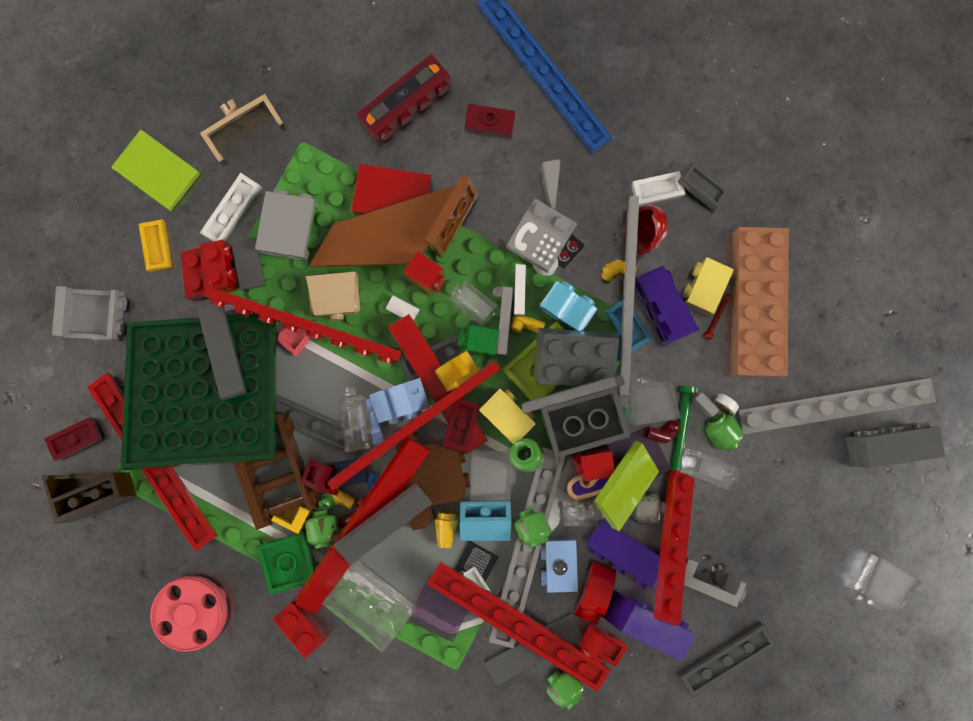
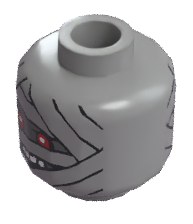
M645 492L631 513L630 518H634L637 524L657 525L660 522L661 516L664 517L666 502L661 501L660 495L656 492Z

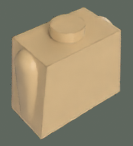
M356 272L306 276L312 316L317 318L329 317V321L344 320V316L357 315L360 311L359 275Z

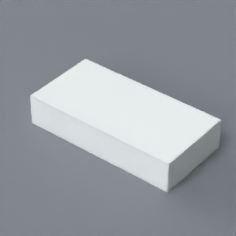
M680 171L633 181L634 196H639V206L683 197L685 195L684 187L677 182L681 177Z
M516 264L514 316H524L526 265Z

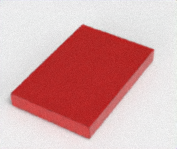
M359 163L351 211L352 213L366 214L429 194L432 175Z

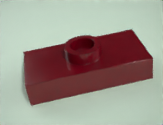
M468 104L464 129L512 137L515 111Z
M462 399L454 404L443 448L467 454L480 404Z
M88 417L44 438L53 460L59 461L103 440L94 418Z

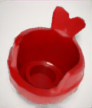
M647 205L639 208L637 244L640 247L636 251L639 255L645 252L649 253L667 235V216L660 207Z

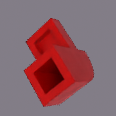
M596 562L592 563L585 577L583 593L575 607L574 616L598 624L601 616L605 615L613 594L617 572L615 569Z

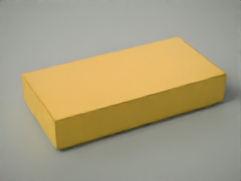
M161 219L139 223L146 271L153 272L173 268L165 221Z

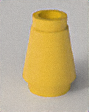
M446 509L438 510L437 516H434L437 547L451 548L459 521L457 512Z

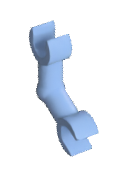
M366 399V407L371 420L372 429H370V434L373 436V445L380 444L384 441L382 434L383 424L382 422L378 423L371 399Z

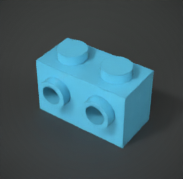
M511 501L460 502V541H511Z

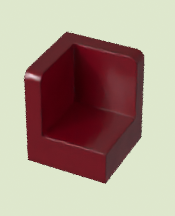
M310 459L301 483L315 491L337 496L339 492L337 489L332 491L327 484L331 479L335 466Z

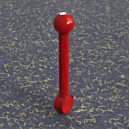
M726 293L709 330L704 333L705 339L711 340L713 338V331L726 304L731 298L730 294Z

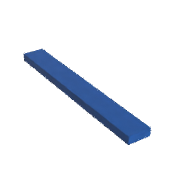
M480 0L477 2V7L589 151L593 154L612 139L611 135L505 0Z

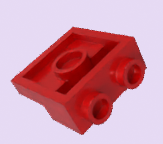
M222 239L199 244L200 248L180 251L186 299L194 300L206 297L204 293L207 286L227 293L236 291L237 275L233 269L232 260L234 255L230 244Z

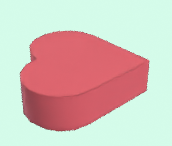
M298 328L297 332L287 329L280 330L277 339L285 349L297 357L309 343L311 337L306 336L308 331Z

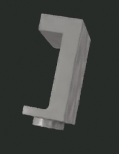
M274 189L273 192L265 191L255 250L264 255L308 262L310 252L307 249L314 210L318 208L315 199H312L311 195L304 193L292 196L288 195L287 191Z
M56 286L52 335L61 338L121 341V335L124 334L125 324L122 321L123 311H125L127 306L125 293L114 289L103 291Z
M687 556L685 586L735 607L744 600L747 592L745 588L746 582L729 574L725 585L720 587L694 576L698 562Z

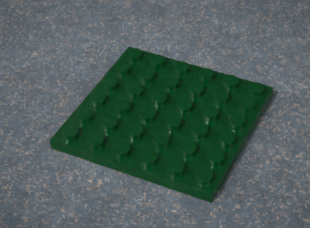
M255 313L249 314V316L243 314L226 315L247 393L223 401L219 397L199 317L127 322L121 469L135 470L276 460V321L274 320L273 324L258 320L259 315Z

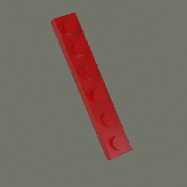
M678 470L669 472L653 614L654 619L671 626H677L681 623L695 480Z

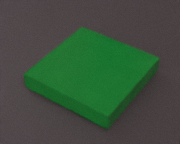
M306 531L256 546L269 595L304 585L316 569L310 544L307 541Z

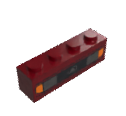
M431 53L356 113L357 118L377 143L380 140H387L394 133L393 130L400 124L402 126L407 124L416 111L424 110L430 105L431 99L436 95H443L449 89L451 84L450 75Z

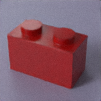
M417 251L403 271L409 282L432 296L434 291L438 293L446 282L444 280L443 268L419 251Z
M606 444L572 454L574 469H576L578 475H582L585 482L611 477L615 471L612 451Z
M294 601L272 619L304 659L325 642L329 636L311 613L306 609L296 606Z

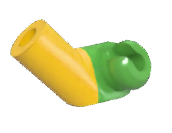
M337 489L339 491L337 496L327 493L321 495L318 506L321 510H328L341 504L352 510L357 499Z

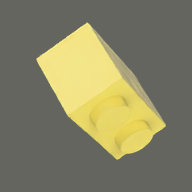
M708 257L701 261V263L697 262L692 271V275L695 276L691 285L687 284L682 294V297L685 298V305L708 317L713 315L734 269Z
M499 389L479 411L514 444L517 440L522 439L536 424L533 421L535 416L531 412L524 413L523 409L514 403L517 398L508 389L504 392Z

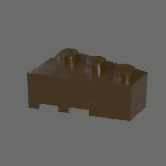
M130 472L41 476L55 524L75 522L137 496Z

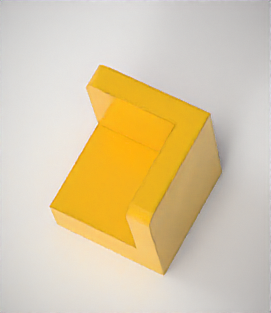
M467 351L459 354L435 370L447 392L457 388L479 372Z
M286 497L284 501L289 500V499H292V498ZM302 505L274 515L272 521L299 534L303 532L305 522L310 518L313 510L307 511L306 505Z

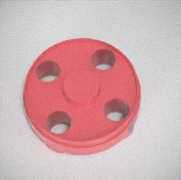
M190 575L171 581L160 590L151 607L150 619L155 635L164 645L177 651H195L207 646L220 635L225 626L228 613L225 592L215 583L201 576ZM174 585L181 589L180 597L173 594ZM208 594L215 596V605H210L207 602ZM165 621L171 623L172 632H168L165 630ZM199 629L207 633V640L200 639L198 636Z

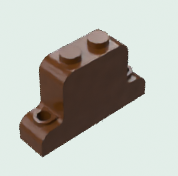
M417 432L409 436L413 440L419 442ZM402 441L396 446L397 451L402 446L404 441ZM444 441L424 445L428 447L430 452L404 488V491H406L417 482L432 501L430 506L410 520L412 531L423 529L430 521L434 520L433 505L461 500L466 494V488L471 487L468 472L463 473L461 464L466 462L465 454L443 448Z

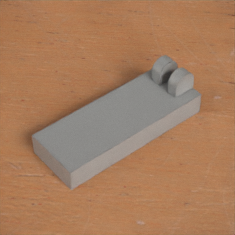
M496 287L493 290L495 298L502 299L497 355L508 357L514 291L513 287Z

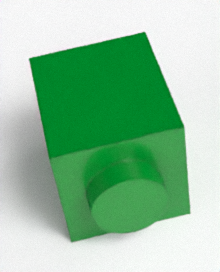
M474 325L463 328L458 337V345L461 346L460 353L467 351L469 354L483 357L496 355L499 330Z

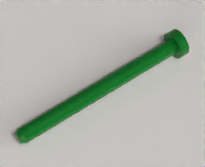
M680 385L679 389L680 392H683L678 420L680 430L675 439L671 471L678 470L680 472L692 395L697 394L696 387Z

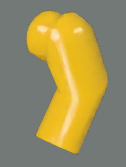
M615 260L606 264L602 268V279L610 282L614 276L620 273L624 274L625 262Z
M516 315L511 319L510 329L516 333H521L523 328L538 333V328H544L545 322L531 317Z

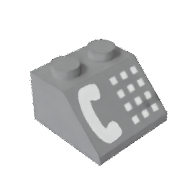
M535 198L506 248L548 273L572 235L577 223Z

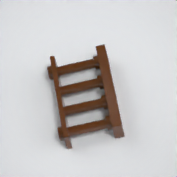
M287 414L276 415V435L281 433L285 448L276 451V460L233 463L256 530L272 525L274 515L302 505H306L307 511L319 507L317 503L319 502L318 492L301 483L306 468L293 434L295 430L294 423L290 417H287ZM289 457L293 468L292 472L265 482L258 481L256 475L257 468ZM294 481L298 482L302 495L273 506L266 504L263 496L265 492Z

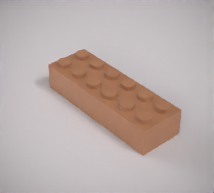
M739 227L732 233V269L734 271L731 278L730 376L786 377L788 376L789 228Z

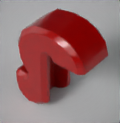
M590 624L579 641L582 651L587 656L599 663L606 661L612 666L618 665L627 650V644L596 624Z

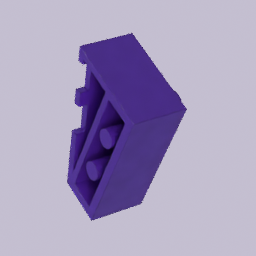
M661 266L635 278L637 292L663 347L700 330L685 305L681 294L676 289L673 276L669 270Z
M602 520L587 544L592 548L590 553L602 561L605 557L612 561V568L619 573L625 575L628 572L635 577L633 582L645 590L648 586L656 589L660 556L622 531L613 529L608 522Z
M614 589L608 609L602 617L621 633L683 662L696 636L694 632L688 629L689 624L681 620L680 625L671 626L653 618L654 610L649 608L648 603L637 597L632 599Z

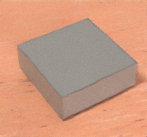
M697 393L692 397V402L706 417H713L719 411L704 393Z

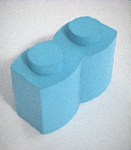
M556 281L539 308L568 329L583 331L598 310L594 306L595 302L586 295L578 296L573 292L575 288L569 283Z

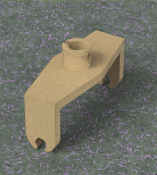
M265 94L239 109L233 99L229 100L227 103L230 109L225 103L220 106L226 117L200 133L219 162L224 159L209 136L264 102L278 125L283 124Z

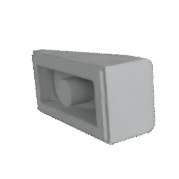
M560 159L543 162L540 168L546 205L554 210L556 206Z

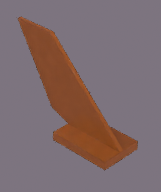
M461 175L454 186L334 223L309 266L408 265L417 251L423 254L429 248L436 255L443 258L478 196L472 180Z

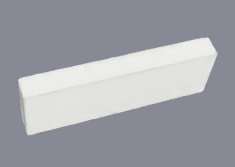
M240 173L200 233L212 241L223 239L226 242L262 187Z

